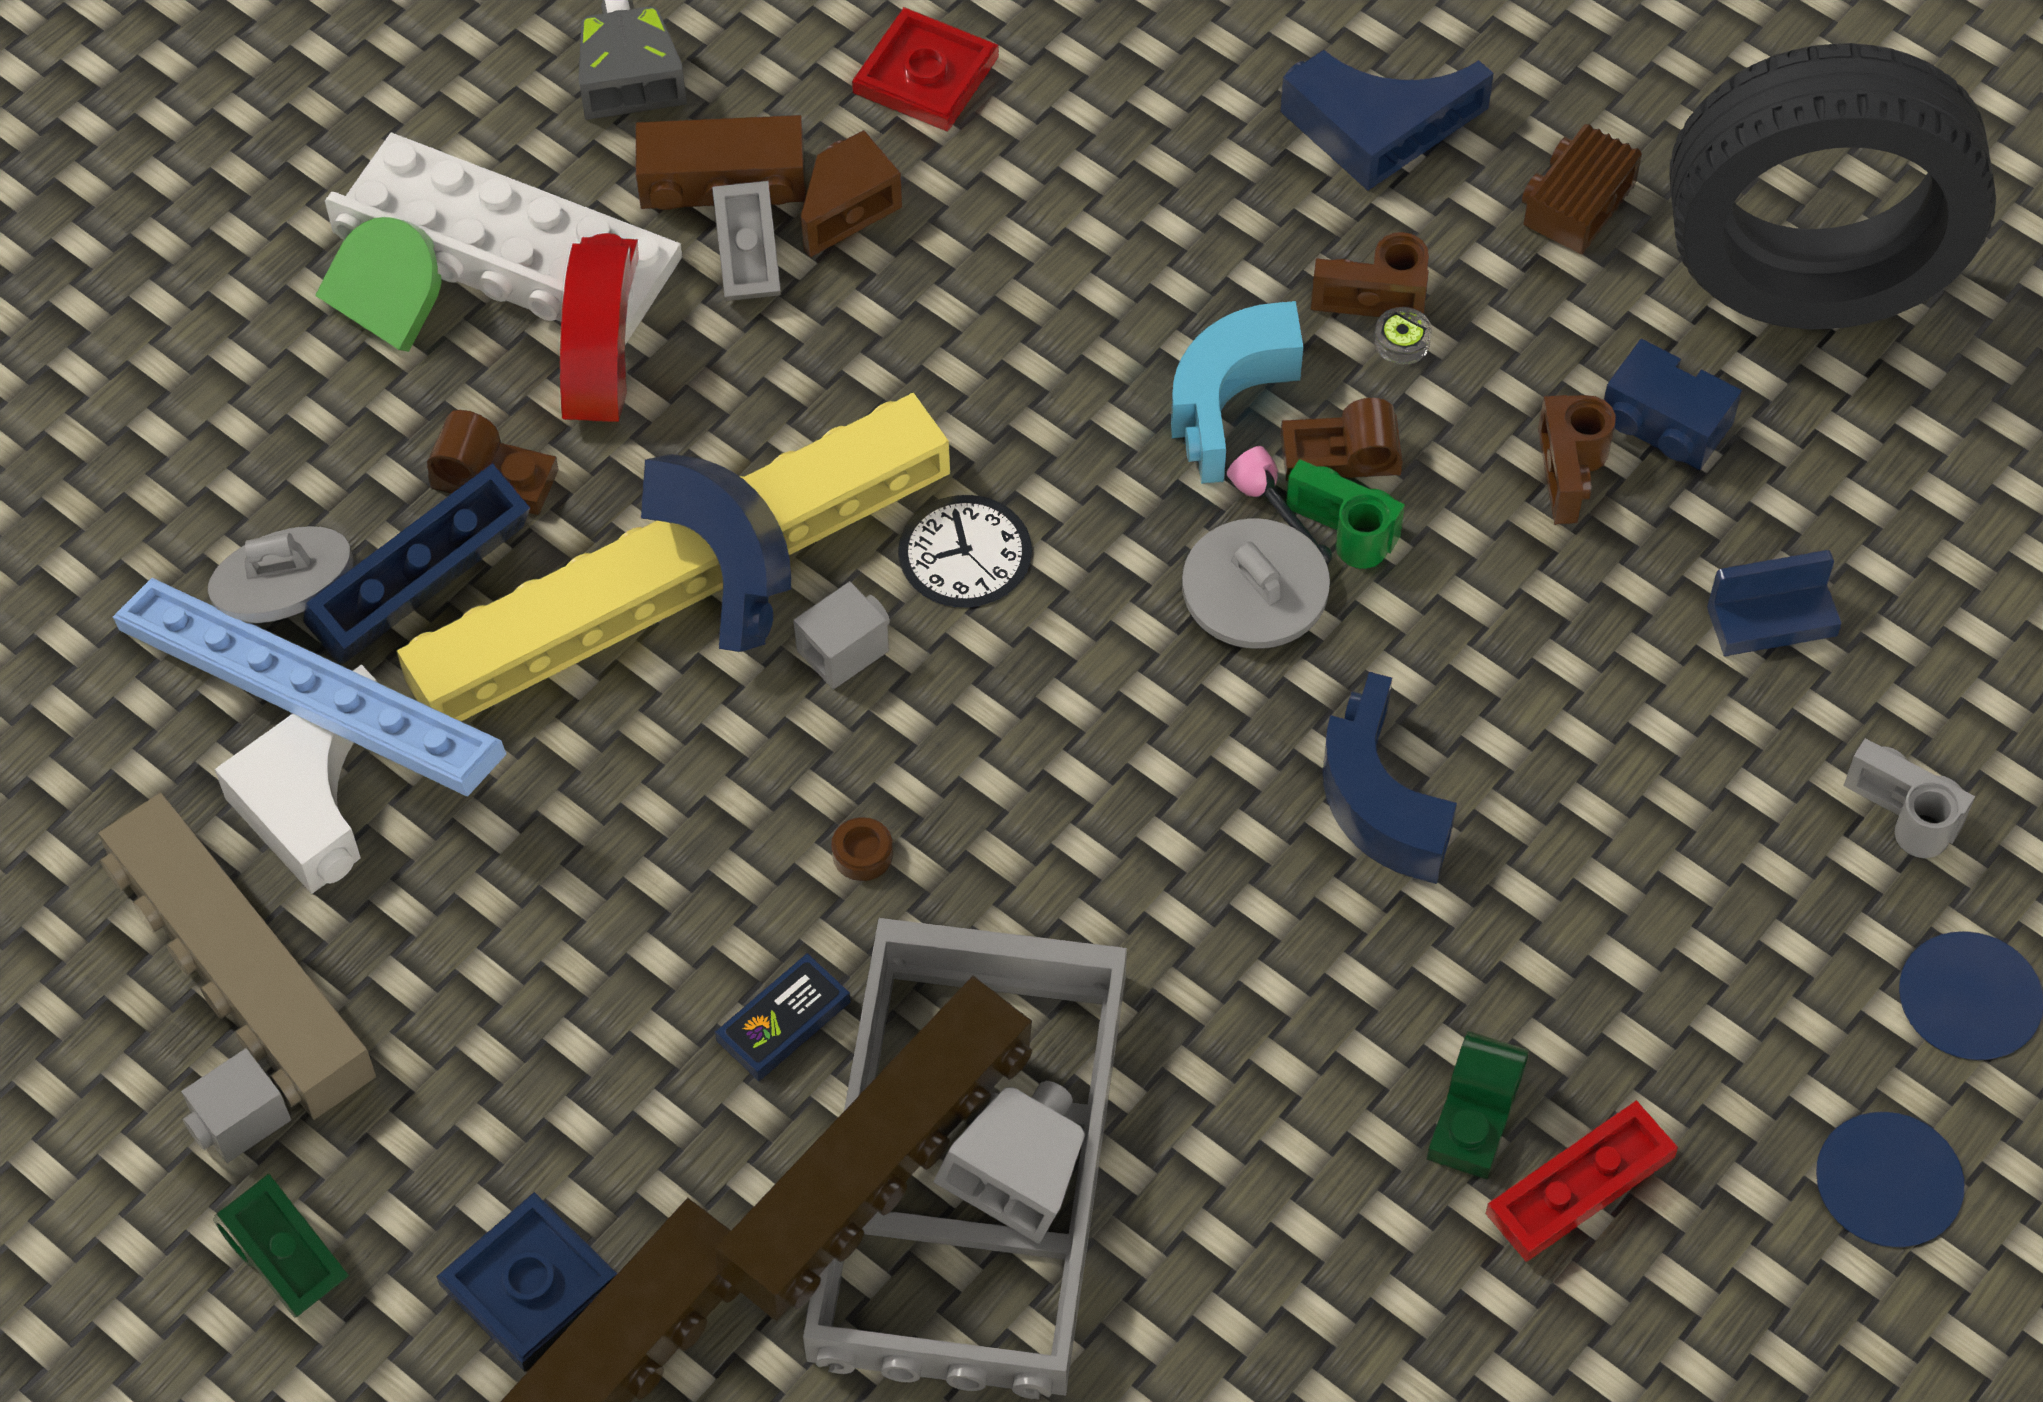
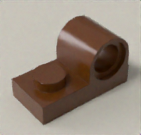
M1398 232L1387 235L1378 242L1375 250L1374 264L1358 263L1348 259L1329 260L1316 258L1311 310L1387 318L1396 311L1407 319L1411 317L1409 319L1411 321L1421 320L1423 322L1429 270H1427L1429 259L1427 246L1423 240L1413 234Z
M1559 395L1544 396L1538 433L1554 525L1578 522L1582 500H1589L1591 496L1590 472L1602 467L1609 457L1616 415L1613 408L1605 400L1596 396Z
M455 410L448 414L427 460L431 489L452 494L493 463L530 507L529 513L539 515L559 470L557 457L501 443L496 426L480 414L467 410Z

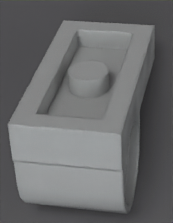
M768 181L712 187L725 301L781 295Z

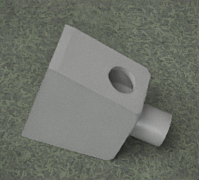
M1050 1081L1041 1082L1032 1097L1014 1087L1004 1088L953 1143L933 1182L1040 1244L1061 1207L1085 1136V1132L1080 1125L1065 1117L1072 1105L1073 1099L1071 1094L1061 1085Z

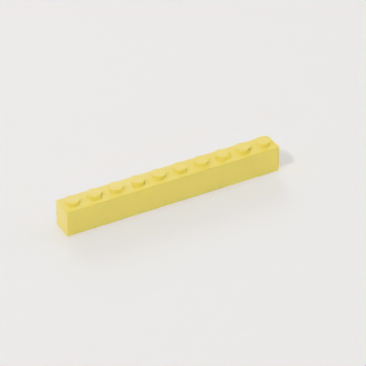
M911 393L897 401L885 402L878 406L871 414L847 426L835 427L828 431L821 439L797 451L785 452L774 459L771 464L745 477H739L752 486L767 503L782 530L788 553L791 555L949 475V441L916 395ZM655 521L643 528H633L625 532L617 541L593 553L578 555L565 567L541 579H532L524 582L513 593L488 605L474 607L467 611L462 618L434 632H425L416 636L408 645L397 650L405 682L418 702L454 719L463 721L722 590L723 577L721 567L714 551L706 540L688 527L675 523Z

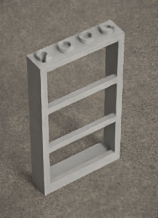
M884 918L878 919L844 1111L877 1077L894 979L962 987L973 975L996 992L1102 1004L1088 1105L1072 1103L1065 1115L1067 1119L1080 1125L1085 1132L1081 1147L1069 1234L1046 1232L1042 1241L1038 1244L1008 1226L891 1211L884 1216L877 1212L862 1228L865 1232L864 1234L1065 1260L1051 1355L833 1327L844 1261L839 1262L834 1259L819 1275L821 1277L820 1285L810 1298L803 1335L807 1362L816 1363L818 1367L830 1365L829 1372L837 1374L851 1373L855 1368L881 1371L884 1377L898 1382H915L920 1377L946 1380L950 1386L966 1391H979L988 1385L1010 1388L1015 1394L1029 1399H1039L1040 1394L1050 1397L1051 1394L1066 1396L1126 980L1127 948ZM991 1093L988 1105L999 1095L998 1093Z

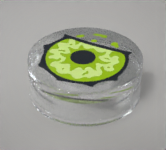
M1396 307L1387 310L1376 322L1375 348L1384 359L1392 363H1415L1421 360L1429 351L1432 336L1431 323L1423 313L1413 308Z

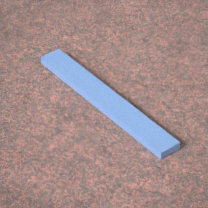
M151 578L113 616L119 631L467 797L506 755L501 740L253 624L230 617L217 610L216 607L154 578Z

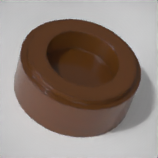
M866 817L850 819L840 825L832 837L831 848L834 865L842 875L856 881L872 880L881 876L891 865L893 859L891 834L881 822Z

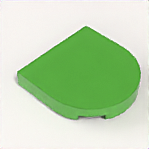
M392 217L370 219L353 229L345 238L315 296L398 350L409 352L437 299L441 286V274H438L433 240L423 229L408 221Z

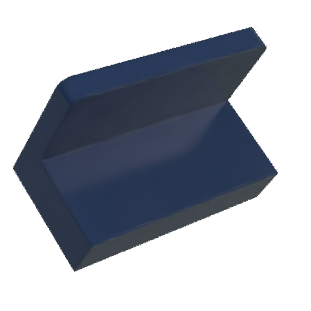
M1824 550L1719 569L1715 575L1707 609L1723 656L1838 636L1841 621L1827 585L1834 564L1831 551Z

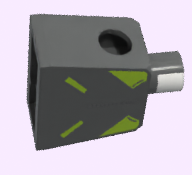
M603 0L601 4L602 14L586 16L581 21L579 85L585 120L687 104L682 63L657 8L649 6L634 9L633 0Z

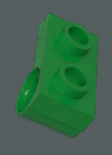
M1298 460L1288 480L1286 504L1297 514L1337 530L1336 551L1340 559L1347 565L1365 569L1381 563L1387 553L1391 554L1401 537L1405 504L1394 500L1392 496L1382 490L1368 489L1347 480L1328 467H1317L1303 460ZM1356 529H1367L1372 532H1360Z

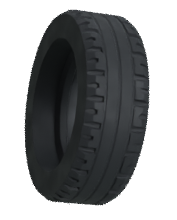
M1856 43L1815 45L1777 54L1745 68L1711 92L1689 116L1677 136L1672 150V159L1670 160L1669 176L1675 238L1684 266L1688 268L1689 274L1705 291L1725 306L1752 319L1777 326L1799 329L1852 327L1889 318L1923 303L1952 283L1969 265L1983 246L1995 215V184L1985 125L1974 100L1969 97L1968 92L1961 85L1957 84L1955 79L1944 73L1941 69L1918 57L1887 47ZM1856 147L1885 151L1906 158L1928 172L1921 183L1906 198L1890 209L1869 219L1833 228L1802 229L1780 226L1753 216L1735 203L1740 193L1767 170L1794 157L1825 149Z

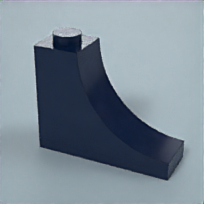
M1322 50L1306 62L1300 61L1296 63L1283 76L1280 112L1369 191L1489 109L1494 73L1478 60L1466 68L1440 77L1419 80L1391 79L1354 69L1334 58L1327 51Z

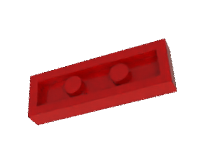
M1636 1100L1489 1202L1485 1214L1525 1262H1528L1673 1160L1678 1146Z

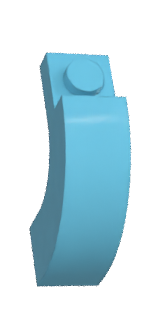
M1296 301L1262 304L1231 313L1219 319L1199 334L1182 356L1173 382L1171 434L1172 438L1185 437L1188 462L1198 461L1201 484L1224 482L1226 444L1221 410L1234 395L1251 386L1300 381L1303 342Z

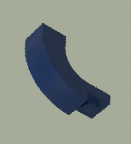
M674 454L645 459L641 519L675 523L690 528L706 540L719 561L723 577L719 649L743 652L765 645V639L769 635L773 624V608L768 603L769 596L791 590V566L787 544L773 512L752 486L737 474L721 465L704 459Z
M1369 672L1363 693L1352 691L1344 719L1330 715L1323 761V785L1326 799L1339 827L1353 844L1368 857L1397 873L1437 884L1452 834L1457 803L1412 791L1399 784L1384 769L1377 755L1376 747L1389 708L1393 678Z

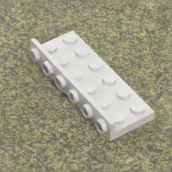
M394 133L389 134L346 196L331 192L325 200L332 231L341 239L345 240L353 229L370 219L392 217L408 221L423 229L433 240L438 274H441V279L447 282L458 281L481 290L493 300L500 302L509 301L531 310L538 317L548 321L557 320L561 322L566 271L573 243L580 244L582 237H592L602 233L616 234L622 239H638L639 260L628 299L625 345L682 258L681 244Z

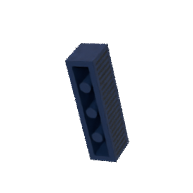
M492 463L309 600L305 606L303 622L336 662L342 666L524 527L530 507Z

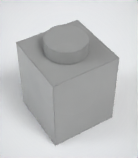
M849 581L794 619L797 652L834 690L889 652L887 625L890 624L889 616L882 604L874 596L868 595L865 597Z
M247 1048L181 1091L191 1114L183 1118L188 1131L202 1150H206L213 1145L226 1163H229L291 1121L281 1093Z

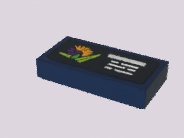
M807 953L715 1031L716 1041L756 1080L760 1081L851 1003L850 992Z

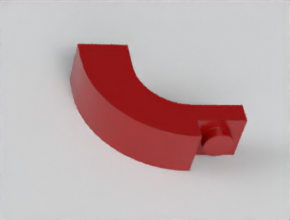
M602 233L592 237H582L580 244H572L565 278L560 338V393L563 420L619 422L627 394L625 363L626 317L629 293L639 260L638 239H622L616 234Z

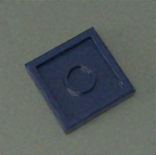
M534 1192L436 1277L439 1285L525 1372L543 1356L617 1273Z

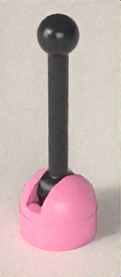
M1263 446L1253 447L1241 454L1230 465L1227 471L1228 478L1246 496L1259 497L1265 495L1290 527L1303 533L1317 546L1328 565L1332 559V552L1329 547L1316 542L1274 489L1278 479V469L1273 458Z

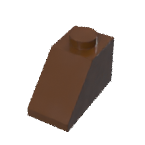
M864 130L846 140L834 142L825 151L817 155L801 214L804 251L809 257L818 254L902 208L901 173Z

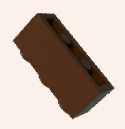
M801 115L636 122V180L641 209L658 208L670 210L678 207L714 206L712 187L768 181L772 205L805 202V155Z

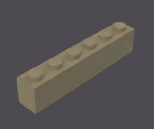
M161 792L98 832L107 856L102 858L100 863L111 881L120 891L128 885L138 896L133 905L144 923L153 933L161 928L164 929L172 940L166 945L177 965L187 976L195 970L206 983L200 990L210 1007L220 1019L228 1014L234 1018L241 1027L235 1031L243 1049L247 1048L256 1062L263 1058L267 1060L275 1071L269 1078L289 1107H293L300 1102L311 1118L315 1120L376 1078L366 1047Z

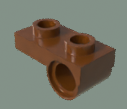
M1363 398L1356 400L1343 410L1342 417L1282 420L1281 442L1286 481L1289 480V475L1299 459L1317 467H1328L1336 471L1343 478L1401 475L1403 461L1397 415L1394 413L1393 405L1384 399Z

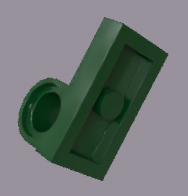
M1469 1030L1467 1031L1454 1067L1449 1092L1428 1149L1427 1160L1488 1180L1525 1072L1529 1050Z
M269 1173L214 1215L213 1221L228 1244L248 1266L255 1267L294 1318L302 1314L349 1276Z

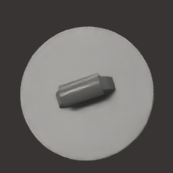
M1268 519L1236 520L1220 525L1205 534L1188 554L1182 577L1184 601L1194 620L1205 631L1223 642L1254 649L1280 646L1308 632L1324 612L1330 585L1328 567L1317 546L1295 528Z
M307 526L277 531L257 539L246 540L244 546L229 555L212 574L208 584V594L212 605L217 610L245 623H263L280 620L305 611L306 603L351 570L354 562L353 554L346 538L332 529Z

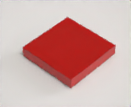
M903 7L852 80L853 93L948 132L999 58V45Z

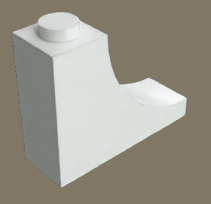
M363 665L353 670V672L377 682ZM291 714L218 766L215 772L225 799L309 892L313 894L326 883L330 884L342 879L351 870L353 864L361 859L353 831L337 807V788L341 768L354 742L304 718Z

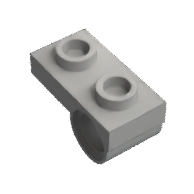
M1866 738L1853 757L1844 783V787L1898 815L1899 817L1895 825L1896 841L1905 852L1919 858L1935 857L1941 854L1949 843L1953 844L1964 826L1975 796L1962 790L1952 779L1945 776H1936L1909 762L1897 750L1890 747H1881ZM1918 815H1925L1931 817L1937 823L1926 822L1922 820Z

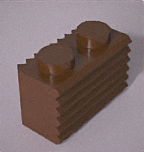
M1585 124L1573 140L1564 137L1553 152L1550 160L1551 168L1546 175L1543 176L1536 173L1524 190L1522 203L1527 206L1523 225L1581 255L1584 254L1586 248L1590 246L1591 241L1595 239L1603 225H1606L1608 219L1618 209L1625 196H1628L1630 190L1634 188L1642 157L1641 151L1638 148L1632 149L1629 143L1622 144L1619 138L1613 139L1609 133L1603 134L1600 129H1593L1590 124Z

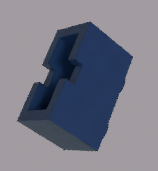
M1641 338L1606 386L1604 400L1613 408L1616 415L1615 429L1623 434L1633 435L1660 449L1670 459L1683 461L1701 470L1734 424L1742 390L1702 369L1696 377L1679 369L1681 358Z

